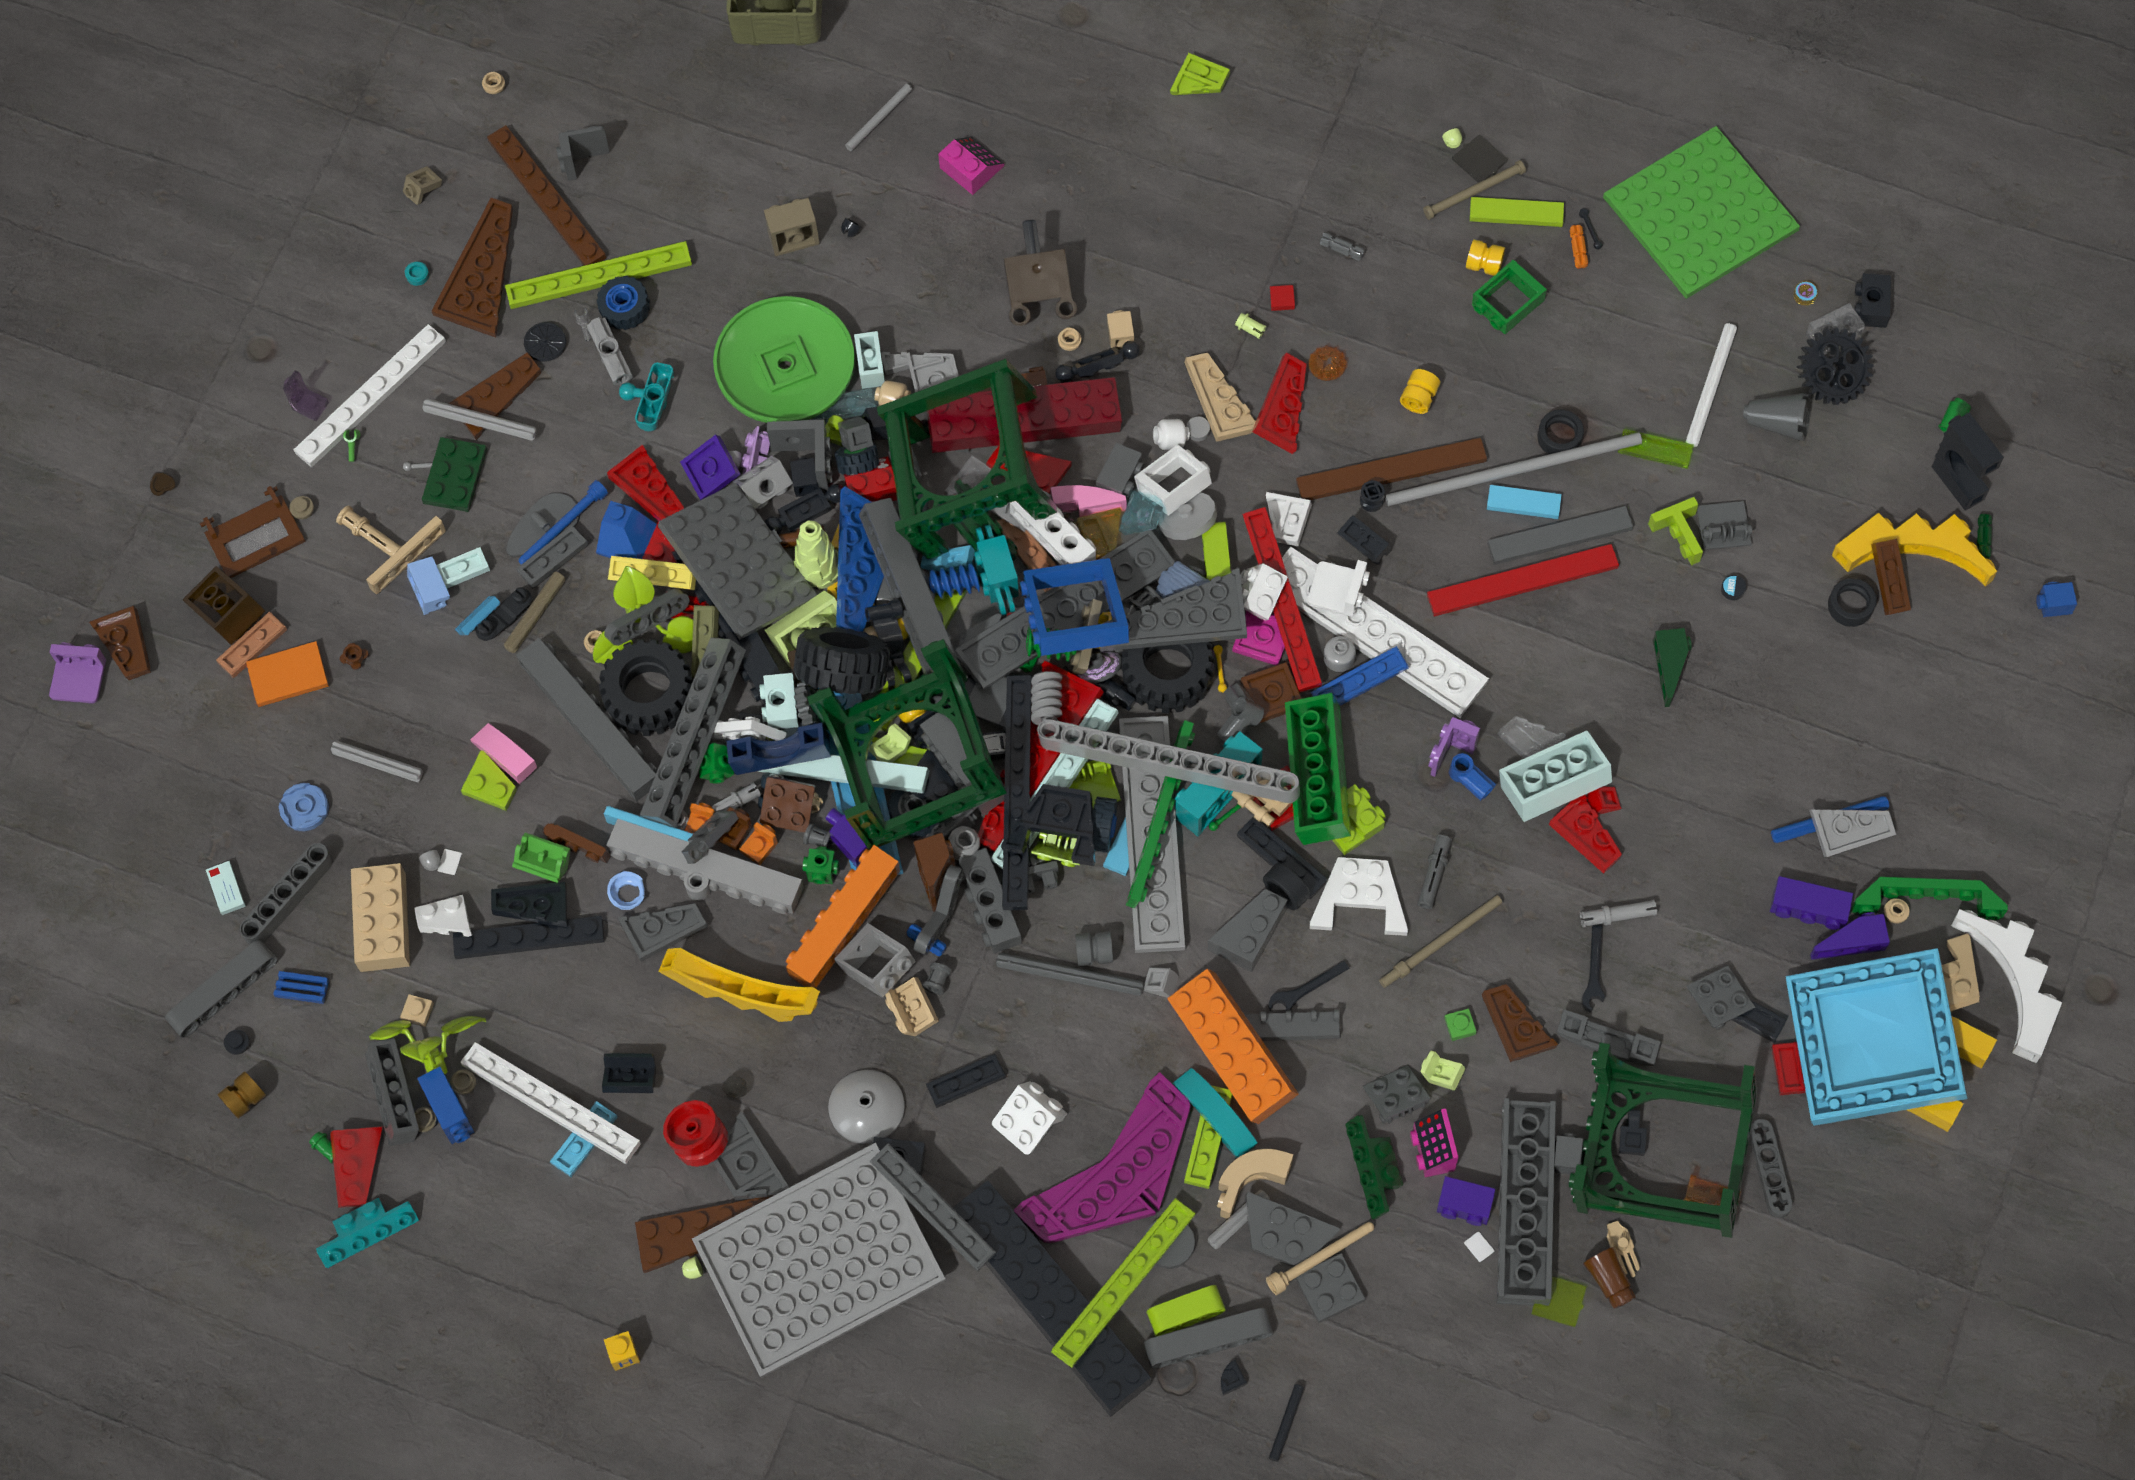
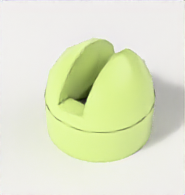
M1458 128L1451 129L1442 136L1445 144L1450 148H1457L1462 142V135Z
M696 1256L683 1263L682 1270L686 1278L696 1279L703 1276L701 1264Z

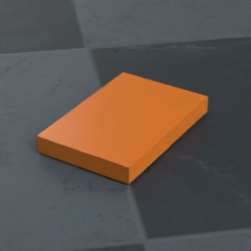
M316 641L246 662L258 707L329 687Z

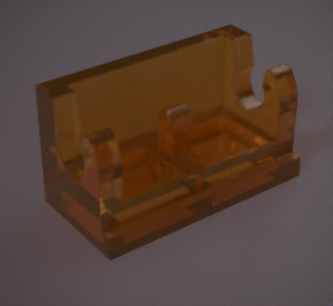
M1691 1174L1684 1200L1720 1206L1723 1188L1728 1189V1187L1698 1179L1695 1175Z

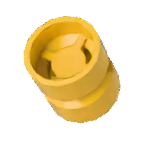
M1473 239L1466 262V269L1479 271L1483 268L1485 274L1496 275L1502 265L1505 247L1492 244L1488 248L1487 244L1483 241Z
M1415 369L1412 371L1407 382L1408 386L1405 387L1400 397V403L1409 411L1425 414L1431 406V397H1434L1437 393L1440 380L1429 371Z

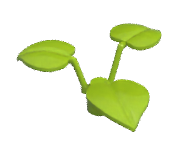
M625 566L621 577L614 587L613 596L616 603L625 608L628 614L635 609H639L640 606L650 603L653 600L655 591L651 581L642 572L630 566ZM686 616L676 617L669 622L667 630L660 624L655 626L661 633L666 634L662 644L663 642L672 645L673 650L678 649L682 654L692 651V618ZM638 618L634 623H640L641 618ZM603 631L594 645L593 660L596 663L604 664L607 659H613L612 653L616 649L621 651L624 649V644L630 642L633 645V641L629 640L616 646L605 638V631Z
M477 1016L459 1017L441 1027L443 1031L442 1038L434 1036L421 1041H415L407 1029L411 1026V1022L398 1020L380 1027L369 1035L370 1040H385L400 1033L405 1034L410 1043L400 1048L402 1054L424 1063L427 1073L441 1067L444 1074H446L448 1070L444 1058L447 1057V1036L464 1031L481 1021H487L486 1018ZM440 1044H441V1052H439L438 1048H436V1047H437L438 1045H440Z

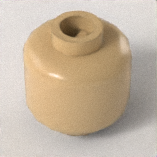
M886 380L881 387L876 388L875 401H878V405L881 406L910 395L911 391L907 390V386L903 383Z

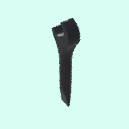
M1592 925L1589 981L1581 1000L1583 1008L1589 1013L1593 1010L1589 1004L1592 999H1599L1601 1002H1604L1605 999L1600 985L1602 926Z
M1342 961L1299 988L1273 994L1269 1000V1010L1271 1011L1273 1005L1281 1003L1286 1007V1011H1291L1293 1006L1302 997L1350 968L1345 961Z

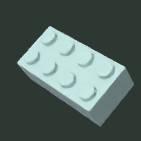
M1584 731L1499 770L1501 788L1524 822L1612 783L1611 764L1588 731Z

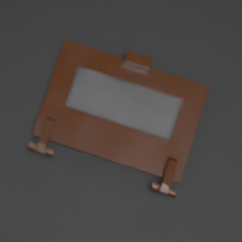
M269 486L267 487L268 490L264 492L265 496L271 495L272 500L214 528L211 525L214 522L213 517L209 519L205 517L203 518L204 521L200 523L201 527L207 526L208 531L204 533L224 573L228 577L233 578L306 542L282 495L276 496L277 486L273 488Z

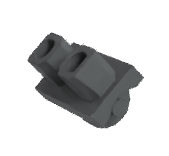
M1029 853L1028 894L1035 892L1034 881L1043 880L1044 888L1047 890L1057 888V876H1059L1057 861L1046 863L1045 860L1035 859V855Z

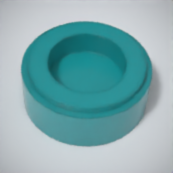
M412 262L406 267L405 276L411 285L420 286L429 279V271L424 263Z

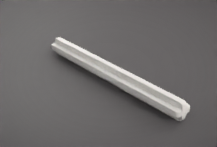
M1726 323L1723 328L1686 439V444L1689 446L1697 447L1737 330L1736 325Z

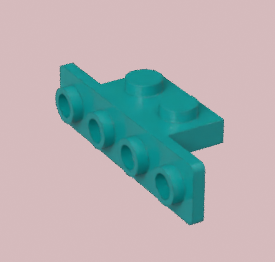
M377 1198L332 1221L339 1237L316 1248V1251L324 1266L329 1268L418 1222L419 1219L409 1201L386 1212L382 1202Z

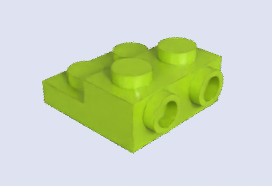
M1356 784L1347 789L1351 836L1332 840L1343 855H1346L1384 829L1385 824L1383 819L1386 817L1379 806L1373 807L1369 802L1371 799L1369 793L1363 787L1359 789Z

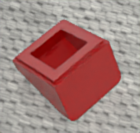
M1600 787L1586 794L1591 809H1594L1598 815L1621 810L1615 787Z

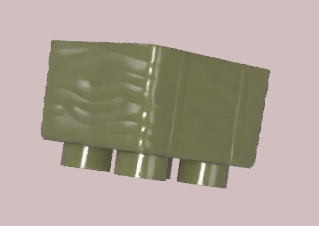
M727 0L730 31L733 41L737 44L806 45L817 43L820 39L822 0Z

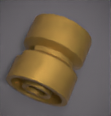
M245 1071L234 1080V1086H227L217 1094L238 1119L249 1111L250 1104L256 1105L266 1096Z

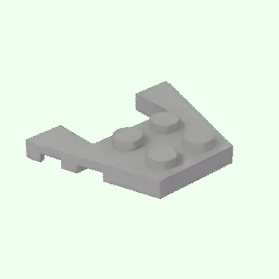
M901 352V354L881 353L886 375L910 369L915 392L959 376L954 354L924 353L923 355H910V352ZM926 411L915 415L923 424L928 421Z

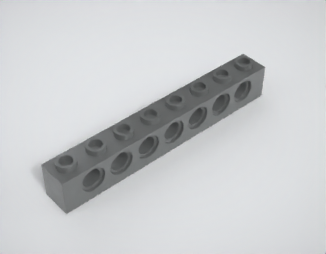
M710 638L641 810L640 816L674 828L677 826L746 651L731 639Z

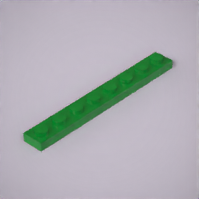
M1184 720L1179 728L1174 747L1186 749L1187 746L1191 747L1195 733L1191 732L1194 723ZM1164 777L1126 906L1135 908L1139 902H1144L1148 891V888L1144 887L1146 879L1150 880L1155 868L1154 865H1151L1153 856L1157 858L1161 848V843L1158 842L1160 834L1164 835L1168 825V821L1165 820L1166 813H1171L1175 799L1171 797L1173 790H1178L1181 779Z

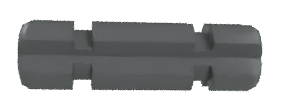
M1324 232L1320 239L1322 246L1327 248L1331 246L1332 250L1346 256L1352 255L1351 258L1355 260H1361L1364 255L1365 249L1363 247L1353 246V243L1337 236L1333 238V235Z

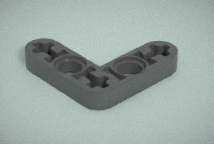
M954 865L948 868L943 880L936 911L919 933L914 945L915 951L927 955L948 926L954 912L964 872L963 869Z

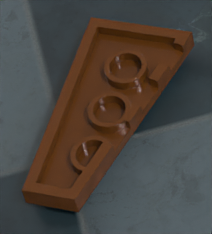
M525 353L449 404L497 417L512 404V400L518 394H522L541 374V370L531 356ZM462 422L477 441L485 428Z

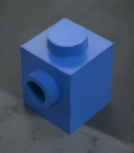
M2049 582L2043 585L2039 595L2036 597L2037 607L2042 610L2043 617L2069 615L2073 613L2077 606L2072 582L2060 584L2059 582Z

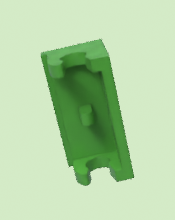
M524 833L521 845L517 844L512 867L558 883L568 870L570 848Z

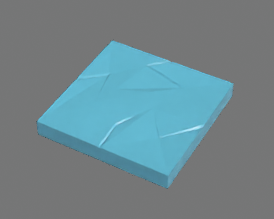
M1938 948L1785 976L1813 1126L1968 1099Z

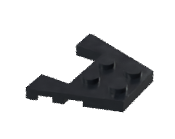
M1043 784L1027 806V812L1020 822L1017 821L1013 826V832L1007 840L1004 839L1002 842V850L1024 854L1031 831L1075 838L1077 840L1071 857L1073 863L1095 866L1091 792Z

